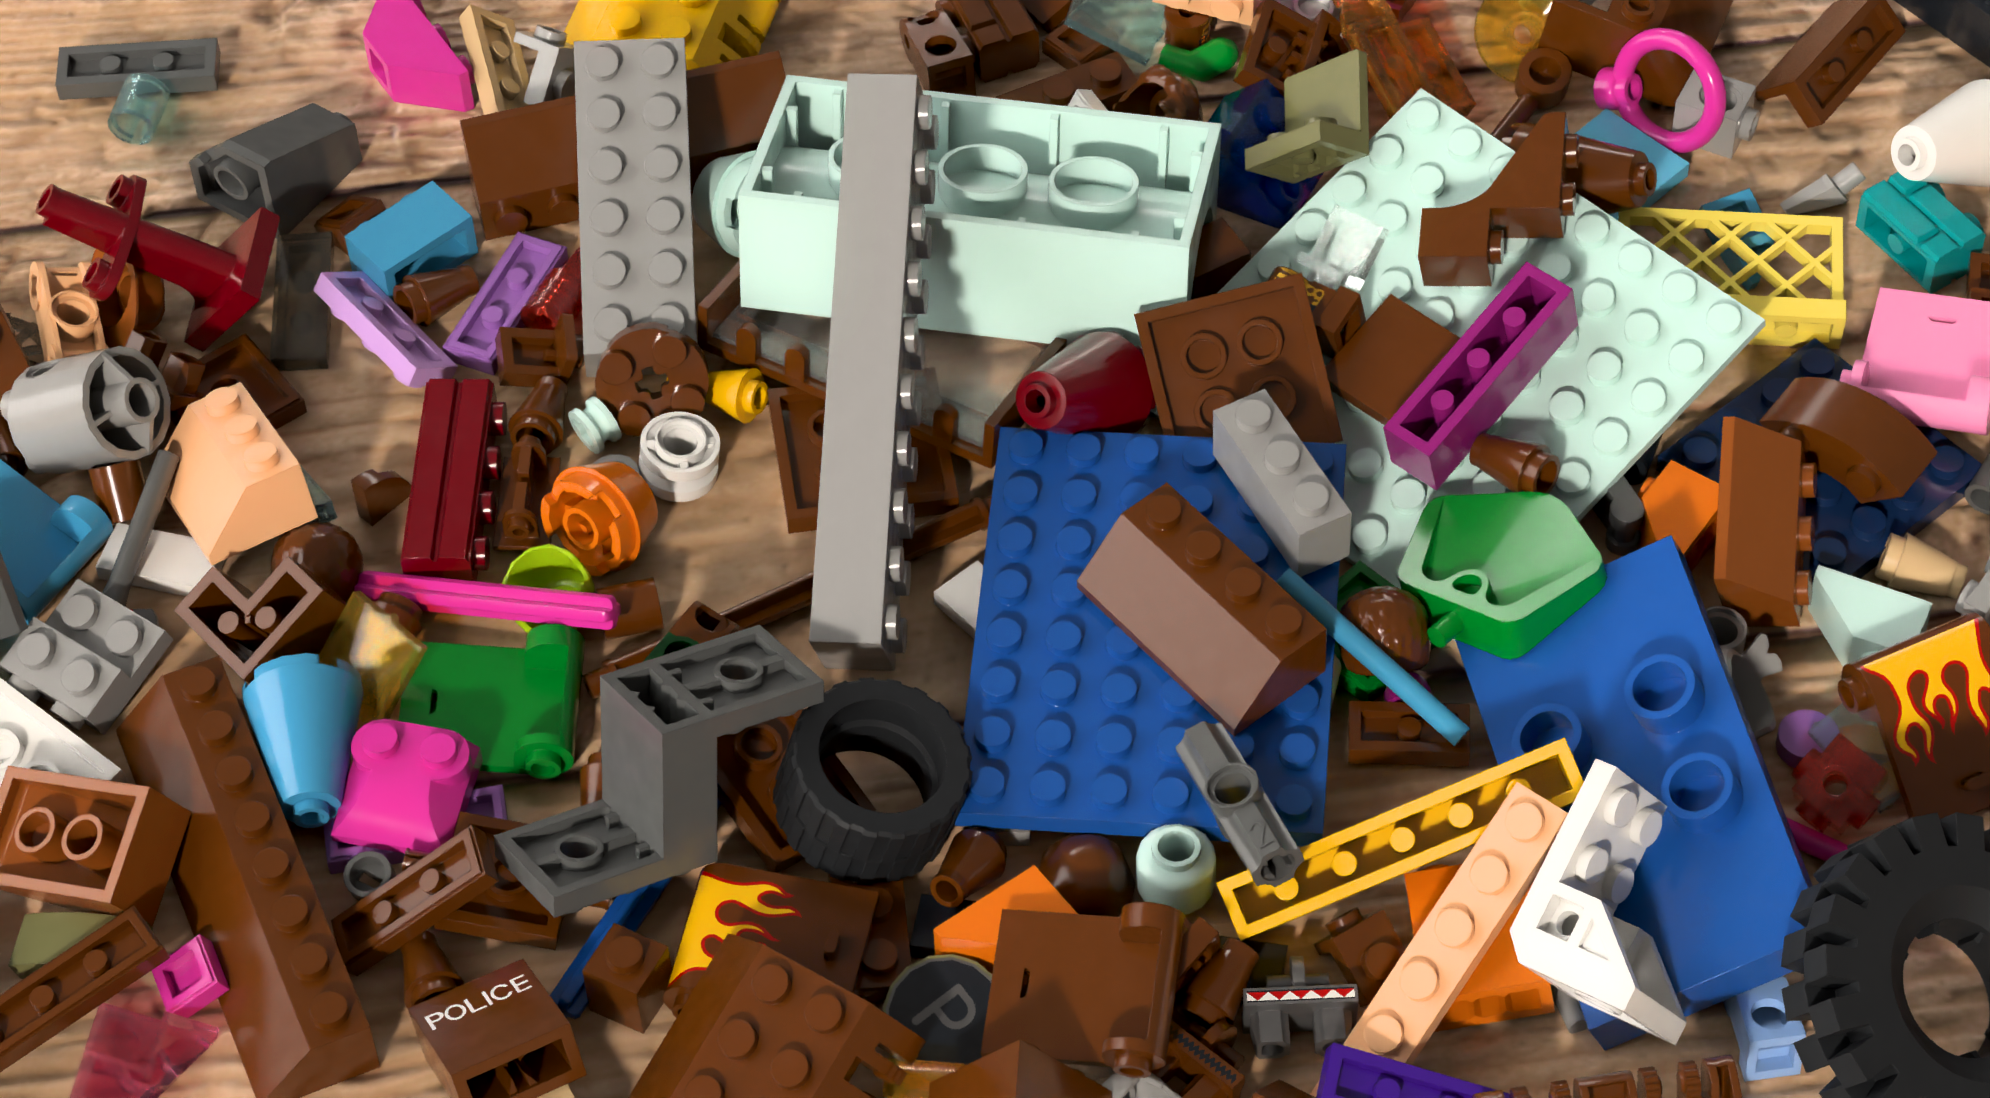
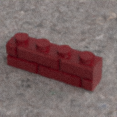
M429 379L426 382L400 560L403 574L477 581L478 570L487 571L489 568L490 542L488 536H483L484 525H494L496 497L495 492L489 490L490 480H500L502 470L500 446H495L496 436H505L507 432L506 402H497L494 383L489 379H463L462 382H458L456 379Z

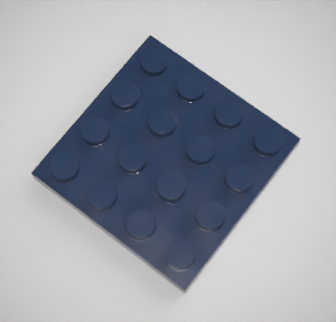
M1814 338L1658 455L1656 470L1661 473L1670 460H1673L1719 483L1723 417L1735 416L1762 426L1759 422L1795 378L1820 377L1840 381L1842 370H1852L1853 367ZM1916 426L1931 442L1938 453L1903 497L1860 503L1844 485L1828 474L1817 470L1816 498H1806V516H1813L1814 550L1804 551L1803 570H1811L1812 585L1818 565L1861 579L1877 566L1879 558L1886 548L1885 544L1890 533L1904 537L1908 532L1915 536L1965 497V490L1980 468L1981 463L1935 428Z

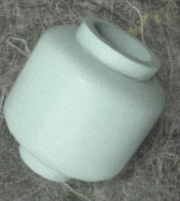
M1172 824L1160 826L1150 831L1144 837L1136 854V882L1142 899L1145 902L1174 907L1183 912L1184 915L1202 908L1212 897L1216 884V855L1214 846L1206 834L1191 826Z

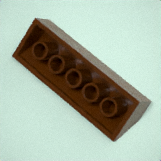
M779 50L686 71L691 195L700 173L711 161L719 157L757 150L786 79ZM575 95L460 120L473 197L486 241L516 235L517 232L522 233L579 220Z

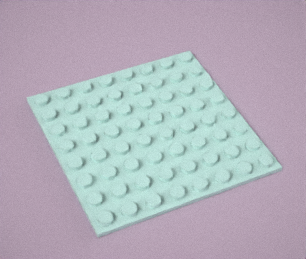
M1420 88L1369 140V155L1345 164L1218 293L1265 282L1274 268L1284 266L1298 273L1302 272L1303 276L1309 281H1316L1337 291L1341 285L1359 293L1366 321L1385 299L1392 294L1461 338L1526 262L1569 286L1574 292L1578 326L1486 433L1492 436L1496 435L1547 445L1551 450V454L1556 455L1560 460L1559 476L1549 494L1563 501L1579 522L1607 493L1608 489L1633 466L1765 327V319L1578 193H1576L1575 216H1565L1564 238H1504L1503 264L1493 265L1492 286H1424L1418 260L1422 208L1450 207L1478 197L1492 185L1515 154V151ZM1345 326L1341 330L1340 335L1344 332ZM1322 354L1326 366L1332 358ZM1331 391L1343 437L1342 442L1334 444H1347L1344 502L1352 512L1350 556L1344 559L1352 565H1355L1359 560L1401 590L1398 577L1399 566L1423 509L1430 501L1444 495L1509 493L1512 491L1478 467L1472 465L1469 460L1470 452L1436 491L1391 462L1383 424ZM1155 406L1154 409H1150L1149 414L1160 421L1157 407Z

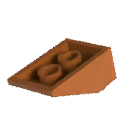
M8 766L0 786V890L85 913L118 916L134 905L143 919L153 927L191 811L148 786Z

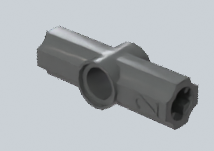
M1202 721L1185 730L1183 739L1175 747L1176 752L1211 809L1222 835L1231 842L1257 886L1266 884L1277 887L1294 878L1296 869L1304 862L1302 852L1265 794L1256 771L1247 765L1221 722L1211 724Z

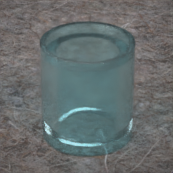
M143 73L129 75L123 83L108 118L110 131L120 140L130 144L144 145L151 142L170 100L169 89L154 76Z

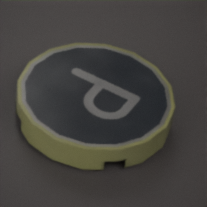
M955 954L928 956L907 966L891 984L883 1005V1012L918 1034L926 1043L912 1066L902 1061L900 1062L916 1075L928 1079H938L959 1069L963 1065L982 1058L981 1047L992 974L977 961Z

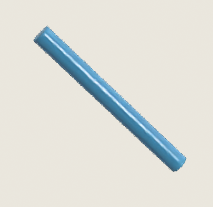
M1291 568L1285 571L1277 580V583L1327 628V633L1453 746L1467 734L1470 728Z

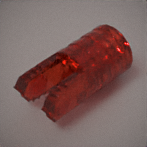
M580 247L576 249L574 254L561 268L549 270L545 279L538 285L537 290L530 296L529 301L522 307L520 312L521 320L527 328L555 330L561 313L573 314L574 320L581 313Z

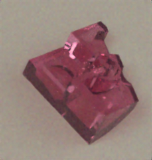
M103 1003L97 1008L68 1098H158L214 1044L219 1028L164 1011L161 1020Z

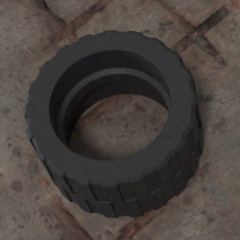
M859 678L857 681H843L833 685L832 689L824 692V702L803 709L775 778L777 782L773 790V804L776 805L778 825L785 832L787 842L794 851H798L806 859L805 861L815 869L819 868L830 874V877L841 881L857 882V885H872V883L877 882L888 883L899 881L906 876H914L922 871L928 862H933L940 853L971 785L973 771L970 770L972 755L970 746L966 744L964 739L965 733L959 723L952 719L949 711L940 702H935L928 697V693L916 687L911 688L903 685L900 681L892 679ZM845 751H865L881 755L895 762L910 775L921 793L923 804L914 809L898 813H883L862 808L847 800L831 785L822 769L820 761L830 755Z

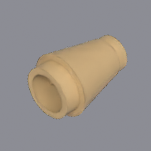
M1908 532L1904 537L1890 533L1885 544L1886 548L1879 558L1875 577L1886 580L1888 588L1957 599L1964 584L1968 566L1957 563L1953 558Z

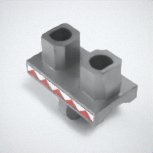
M1290 956L1289 975H1267L1266 988H1243L1242 1029L1243 1034H1250L1256 1057L1259 1059H1272L1289 1055L1291 1045L1290 1032L1313 1031L1315 1053L1321 1056H1325L1326 1048L1333 1042L1343 1045L1357 1021L1359 1001L1357 984L1330 985L1329 973L1305 974L1303 956Z

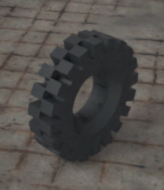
M1938 812L1912 817L1847 846V850L1831 856L1813 874L1819 883L1801 891L1790 917L1805 928L1784 936L1781 967L1804 974V980L1781 989L1786 1021L1812 1020L1815 1034L1793 1044L1806 1073L1828 1065L1834 1071L1836 1076L1819 1092L1822 1098H1990V829L1984 831L1983 817L1958 812L1939 819ZM1932 934L1939 935L1960 948L1977 968L1985 985L1989 1002V1025L1984 1033L1985 1039L1978 1051H1971L1959 1056L1951 1054L1936 1045L1922 1031L1914 1019L1904 992L1903 968L1904 961L1907 960L1909 955L1907 952L1915 937L1921 939Z

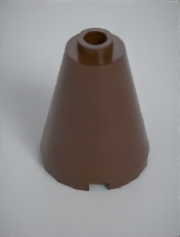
M1514 123L1510 127L1516 131L1513 137H1503L1501 142L1516 152L1536 124ZM1579 135L1578 168H1568V182H1575L1576 193L1607 214L1642 207L1648 196H1652L1655 191L1657 174L1655 166L1649 163L1647 156L1642 151Z

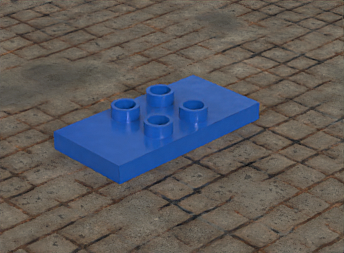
M1672 535L1605 564L1607 580L1601 591L1528 653L1519 658L1503 659L1458 640L1455 641L1498 765L1565 737L1583 781H1585L1595 759H1598L1620 769L1667 806L1662 816L1661 831L1655 842L1646 848L1634 872V883L1631 892L1623 902L1618 904L1613 916L1639 927L1653 937L1683 1014L1686 1017L1794 972L1781 967L1784 936L1805 928L1790 917L1801 891L1813 885L1686 558ZM1572 805L1564 807L1562 810L1568 813ZM1579 1001L1590 1033L1604 1050L1647 1033Z

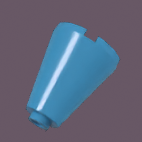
M302 653L281 656L258 666L254 670V680L249 685L246 681L244 682L242 687L243 704L267 775L285 819L303 828H316L334 818L338 808L342 805L352 756L351 742L357 730L363 700V684L360 673L348 662L337 658V667L319 664V654Z

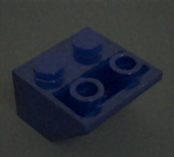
M1264 79L1224 96L1208 121L1222 124L1217 207L1281 229L1304 206L1323 173L1292 184L1245 170V149L1267 141V136L1272 133L1285 132L1284 97L1268 79Z

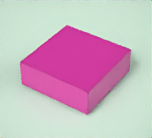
M200 934L171 953L168 960L152 970L168 1016L179 1023L184 1022L230 990L212 941Z

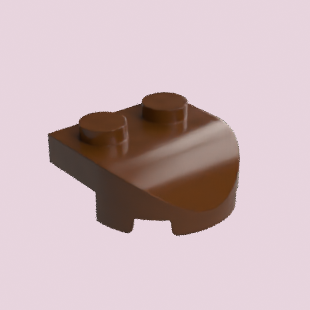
M1263 0L1256 8L1233 81L1285 109L1284 81L1287 77L1349 52L1347 45L1340 36L1343 31V25L1324 9L1311 21L1275 0Z

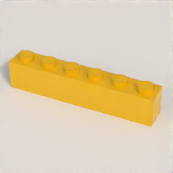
M1565 737L1299 848L1304 857V862L1296 869L1294 878L1277 887L1266 884L1257 886L1247 870L1217 882L1216 884L1240 941L1255 937L1475 845L1516 782L1561 809L1572 805L1584 781Z

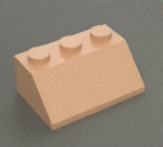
M241 382L230 387L217 388L208 393L206 397L187 406L164 449L176 454L180 458L166 498L211 565H215L318 518L300 463Z

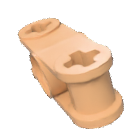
M34 261L31 264L29 296L31 307L36 315L45 362L109 348L105 343L97 300L91 298L89 290L82 286L83 278L91 265L89 261H81L77 267H46L43 261Z

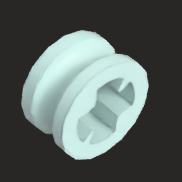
M591 396L585 401L586 408L581 411L578 408H574L568 413V417L574 431L584 445L593 453L599 454L604 450V442L606 440L616 442L621 438L622 434L617 421L608 408L598 398Z

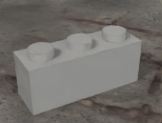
M1263 389L1213 410V455L1290 568L1302 577L1350 556L1352 512L1267 391Z

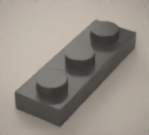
M204 38L59 47L55 83L59 100L218 90L221 54L218 39Z

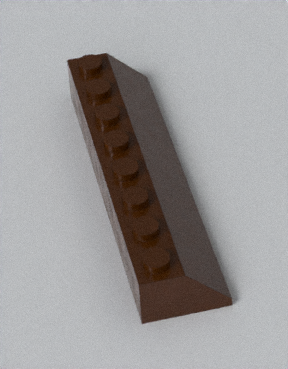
M220 656L162 675L116 729V733L135 784L151 787L191 811L170 875L194 937L200 934L212 941L230 990L218 997V1001L255 1097L300 1098L380 1068L371 1028Z

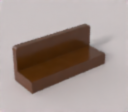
M1838 0L1831 4L1758 84L1755 98L1757 101H1762L1785 94L1807 128L1823 125L1902 37L1906 30L1886 0Z

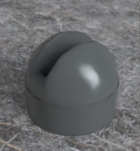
M365 851L357 854L348 862L344 870L343 879L345 886L352 896L360 901L394 878L396 873L384 855L375 851ZM363 873L381 884L373 888L359 880Z

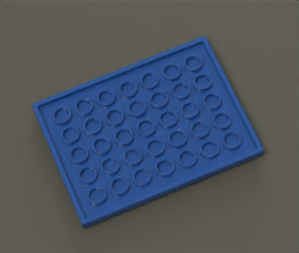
M1000 427L963 730L965 742L970 746L972 755L970 770L973 773L971 785L966 794L967 797L957 816L955 826L1145 837L1150 831L1160 826L1182 824L1203 832L1210 841L1230 842L1222 835L1211 809L1179 758L1175 748L1183 739L1185 730L1202 721L1211 724L1219 722L1077 588L1078 578L1121 513L1166 482L1275 582L1290 568L1214 457L1212 437L1092 431L1066 435L1041 429ZM1303 442L1344 501L1347 444ZM1340 560L1301 577L1336 609ZM1328 633L1325 672L1236 736H1233L1226 729L1247 765L1256 771L1265 794L1297 846H1306L1323 838L1335 651V640Z

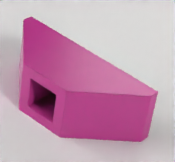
M376 0L362 34L369 69L392 100L399 103L461 112L474 109L471 86L476 83L473 68L464 55L457 57L451 50L449 39L441 25L438 23L432 25L429 22L421 1Z

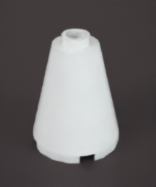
M1979 79L1967 83L1896 133L1891 145V156L1894 166L1903 177L1912 181L1990 187L1989 79Z

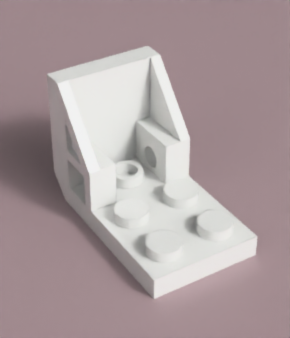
M1595 759L1510 928L1517 959L1520 964L1570 997L1676 1046L1687 1021L1654 939L1639 927L1613 916L1618 904L1623 902L1631 892L1634 883V872L1646 848L1655 842L1661 831L1662 816L1667 806L1617 767Z

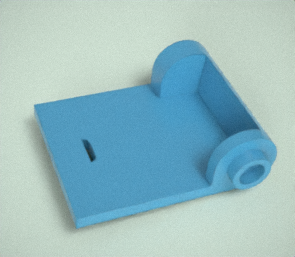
M0 459V551L28 625L32 618H36L109 539L113 526L106 513L91 500L80 495H70L60 505Z

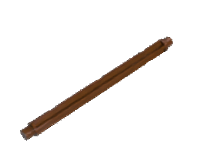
M992 495L983 499L979 497L972 498L969 503L915 526L913 538L903 539L904 560L911 561L976 531L988 530ZM814 571L719 614L738 624L743 629H747L757 625H767L812 605ZM663 638L614 660L607 659L602 661V667L582 675L584 685L592 699L600 697L601 675L643 662Z

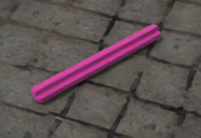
M368 570L358 575V584L354 586V594L363 605H369L370 602L377 601L382 592H392L410 599L422 611L611 630L617 626L618 616L621 614V605L616 602L613 595Z

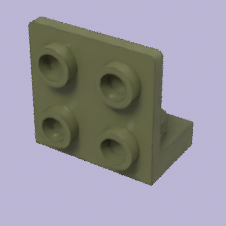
M1355 49L1287 77L1284 81L1285 132L1272 133L1267 136V141L1245 149V170L1295 184L1368 156L1367 53Z

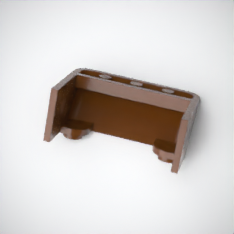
M1553 0L1538 48L1549 47L1559 50L1567 56L1572 65V71L1595 79L1597 73L1602 68L1614 67L1616 58L1623 46L1638 33L1649 29L1670 28L1683 32L1698 41L1711 54L1734 0H1612L1607 11L1578 0ZM1654 50L1647 53L1640 59L1635 73L1642 80V98L1663 106L1675 107L1676 100L1694 68L1683 57L1671 51Z

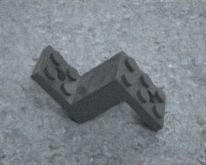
M761 625L601 675L602 799L494 835L495 857L554 918L578 912L584 907L619 895L632 893L641 887L673 876L687 874L693 869L718 861L717 737L726 734H736L747 727L777 717L790 716L798 710L824 702V681Z

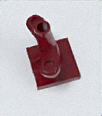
M123 174L119 175L110 187L106 197V203L113 208L50 184L42 193L35 209L36 214L44 217L42 225L105 252L102 259L98 257L91 263L83 278L82 286L89 290L91 298L105 301L112 294L122 276L126 262L181 286L194 298V305L184 342L202 352L260 300L280 221V216L261 206L219 247L141 219L147 186L145 178L137 175H132L129 178Z

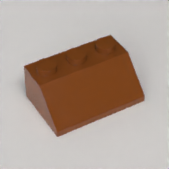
M1735 416L1723 417L1714 562V582L1721 604L1741 614L1746 621L1747 627H1800L1801 605H1811L1812 601L1811 570H1803L1804 551H1813L1815 543L1813 516H1806V498H1816L1817 495L1816 463H1807L1802 441Z

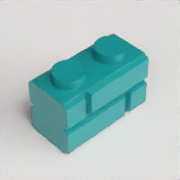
M1897 172L1891 175L1887 182L1882 180L1866 189L1860 199L1855 226L1930 294H1934L1951 284L1954 278L1958 280L1967 274L1971 252L1982 253L1986 234L1981 223L1973 214L1968 212L1962 213L1948 201L1942 187L1938 183L1912 181Z

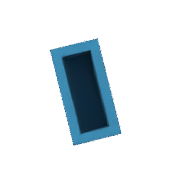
M434 181L404 196L393 206L369 221L361 223L355 230L345 235L352 271H363L393 302V289L396 285L402 283L404 276L455 268L479 253L472 216Z

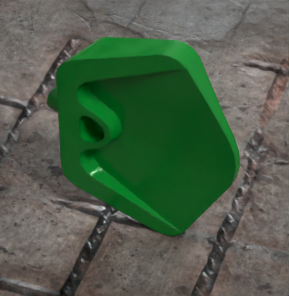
M1523 491L1444 495L1430 501L1423 509L1399 566L1398 577L1401 590H1407L1414 594L1424 604L1429 614L1430 628H1428L1427 634L1432 644L1443 648L1452 639H1455L1497 657L1511 660L1528 653L1597 595L1605 586L1607 573L1601 553L1570 508L1563 501L1550 494Z

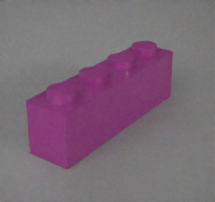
M1526 262L1383 427L1391 462L1437 491L1468 455L1475 439L1492 427L1578 326L1573 289Z

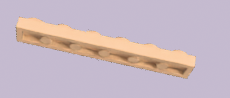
M1516 782L1343 1044L1344 1046L1410 1065L1414 1063L1535 880L1568 814L1566 811ZM1319 1081L1310 1093L1314 1097L1317 1095Z

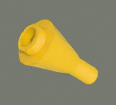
M757 368L709 371V388L705 402L742 423H750L766 407L768 386L764 382L761 371Z

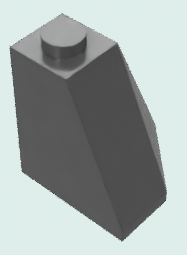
M311 103L197 154L189 161L198 199L243 222L249 219L262 206L280 216L275 238L282 241L362 161V155L355 123L341 113H333L315 103Z

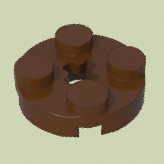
M657 322L636 324L616 334L601 355L595 377L597 398L612 413L623 433L633 437L641 436L647 423L661 414L688 412L699 416L702 413L709 388L707 360L700 346L688 335L685 334L683 336L678 331L668 329V325ZM652 367L656 375L664 373L667 375L668 381L661 384V391L651 393L648 388L642 389L637 382L643 379V369Z

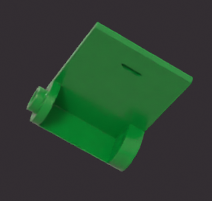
M543 624L528 632L525 648L408 641L406 662L409 663L405 664L398 721L449 729L459 733L466 740L480 747L483 759L480 771L529 774L539 779L554 778L568 771L574 764L585 638L572 627L562 624ZM433 696L437 697V702L433 701Z

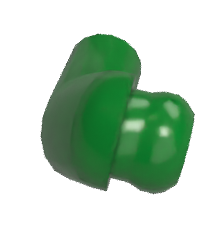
M1224 37L1212 39L1191 51L1167 43L1160 53L1158 64H1162L1172 72L1187 78L1207 82L1235 65L1239 58V48L1233 40Z

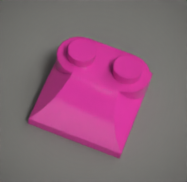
M378 719L363 725L355 733L351 742L353 762L346 780L342 805L338 808L332 828V841L404 854L406 848L431 853L454 837L460 811L466 812L483 762L480 747L466 740L459 733L449 729L390 719Z

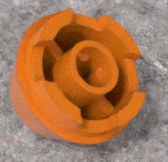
M611 461L575 466L562 471L557 476L552 491L542 498L541 519L548 538L557 534L563 546L583 563L591 576H602L608 571H620L632 565L656 526L658 509L652 490L643 477L630 466Z

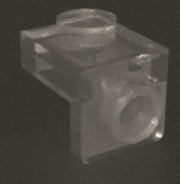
M1335 204L1311 253L1308 254L1299 250L1294 261L1310 268L1306 279L1311 282L1316 281L1336 291L1341 284L1360 291L1390 230Z

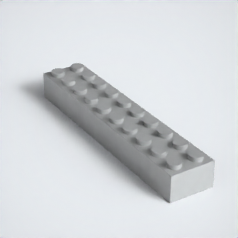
M848 73L809 634L811 646L823 666L827 669L895 671L896 653H905L907 647V619L901 618L899 601L900 596H909L911 564L910 561L904 560L903 539H912L914 534V505L908 504L907 482H916L918 474L917 447H911L910 426H919L921 421V392L915 391L914 370H923L925 338L924 335H919L917 315L927 314L928 281L922 279L921 259H930L932 250V229L930 224H926L924 205L934 204L935 171L929 169L928 150H937L939 139V121L937 115H932L931 95L923 94L918 75Z

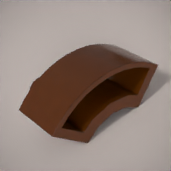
M1820 377L1795 378L1759 421L1762 427L1802 441L1807 463H1816L1818 471L1828 474L1844 485L1860 503L1903 497L1938 453L1925 435L1895 408L1869 392L1833 379Z

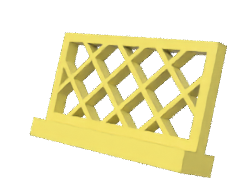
M1639 207L1618 212V221L1630 228V225L1653 226L1664 236L1654 244L1656 247L1665 251L1674 245L1692 261L1686 267L1695 273L1701 269L1719 285L1718 288L1765 319V327L1748 345L1803 347L1815 338L1829 349L1840 348L1846 323V300H1844L1843 217ZM1694 228L1709 229L1720 240L1702 253L1684 236ZM1750 231L1765 232L1776 243L1758 256L1740 239ZM1805 234L1830 235V247L1817 258L1811 256L1796 241ZM1728 248L1748 264L1731 278L1712 262L1713 259ZM1783 251L1789 253L1804 267L1788 280L1784 279L1768 264ZM1829 262H1830V271L1827 270V269L1824 267V266H1825L1826 264H1828ZM1757 272L1776 290L1768 296L1749 295L1740 285ZM1814 275L1830 289V299L1806 298L1796 288Z

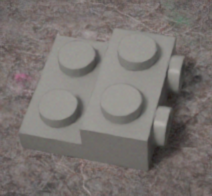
M77 578L45 623L35 617L32 618L28 624V629L21 633L1 660L0 666L11 676L7 683L34 704L42 697L54 704L49 711L71 728L79 731L85 723L105 735L174 639L164 629Z

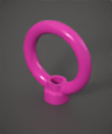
M1654 28L1638 33L1623 46L1616 58L1614 67L1602 68L1597 73L1594 81V99L1600 109L1618 110L1622 119L1675 154L1692 152L1703 147L1716 135L1723 123L1726 111V89L1720 69L1705 47L1691 36L1678 30ZM1654 50L1674 52L1683 57L1696 71L1702 83L1705 102L1700 120L1691 129L1683 132L1663 129L1651 121L1642 110L1639 101L1642 97L1643 84L1635 70L1640 59L1647 53Z

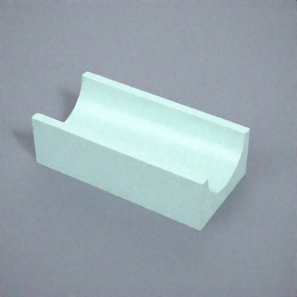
M795 75L786 76L738 194L741 307L831 318L847 81ZM922 90L924 95H931L932 115L938 116L939 139L937 150H928L929 169L935 171L934 204L924 205L926 224H930L932 229V250L930 259H921L922 279L928 281L929 298L927 314L917 315L918 328L1051 344L1055 338L1067 339V345L1082 335L1091 332L1115 331L1125 335L1122 337L1134 346L1139 345L1142 348L1134 314L1191 300L1203 225L1216 220L1221 123Z

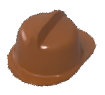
M96 249L91 263L98 257L102 259L105 252ZM126 262L122 276L112 294L105 301L97 300L105 343L109 348L116 346L124 347L132 329L152 331L161 322L165 312L163 278Z

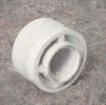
M688 412L664 413L649 421L641 433L638 468L640 475L649 485L653 495L667 501L687 502L707 494L717 480L720 454L719 434L709 421Z

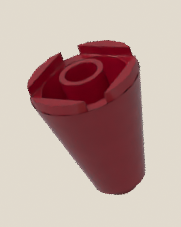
M1115 331L1091 332L1082 335L1022 379L1016 392V406L1020 416L1031 427L1056 434L1068 435L1086 431L1139 434L1146 426V424H1143L1148 417L1150 409H1154L1156 406L1143 349L1139 345L1134 346L1122 337L1125 335Z

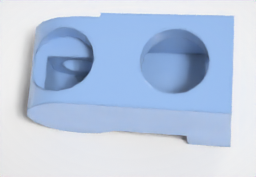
M1784 976L1723 1001L1727 1015L1731 1018L1740 1049L1739 1065L1744 1082L1800 1074L1802 1062L1793 1043L1806 1038V1032L1802 1021H1786L1781 989L1789 986Z

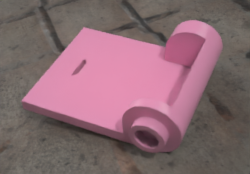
M1880 287L1862 360H1855L1852 370H1842L1840 382L1858 387L1885 401L1909 419L1915 426L1988 436L1990 431V301Z

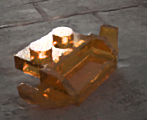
M1332 0L1336 8H1341L1339 18L1343 38L1347 39L1352 50L1358 49L1367 53L1368 80L1389 119L1420 88L1463 117L1469 115L1476 102L1429 17L1399 23L1386 0Z

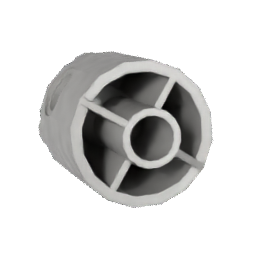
M116 346L27 367L14 381L12 389L2 395L0 410L2 416L8 422L13 442L25 458L28 468L38 474H64L91 467L133 461L152 454L164 441L170 423V396L164 377L151 359L137 349Z

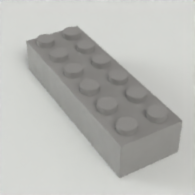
M685 38L574 41L583 354L586 377H596L601 355L607 349V345L613 337L627 327L646 322L668 325V329L678 331L683 336L686 334L697 343ZM652 367L643 369V375L656 374Z

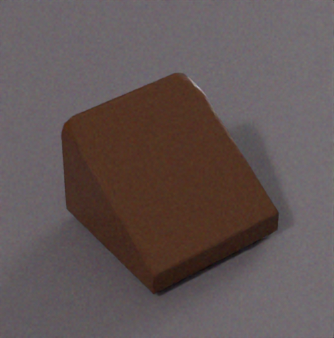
M351 195L318 219L314 227L319 234L348 255L345 235L355 230L361 223L369 221L385 211L386 208L381 199Z

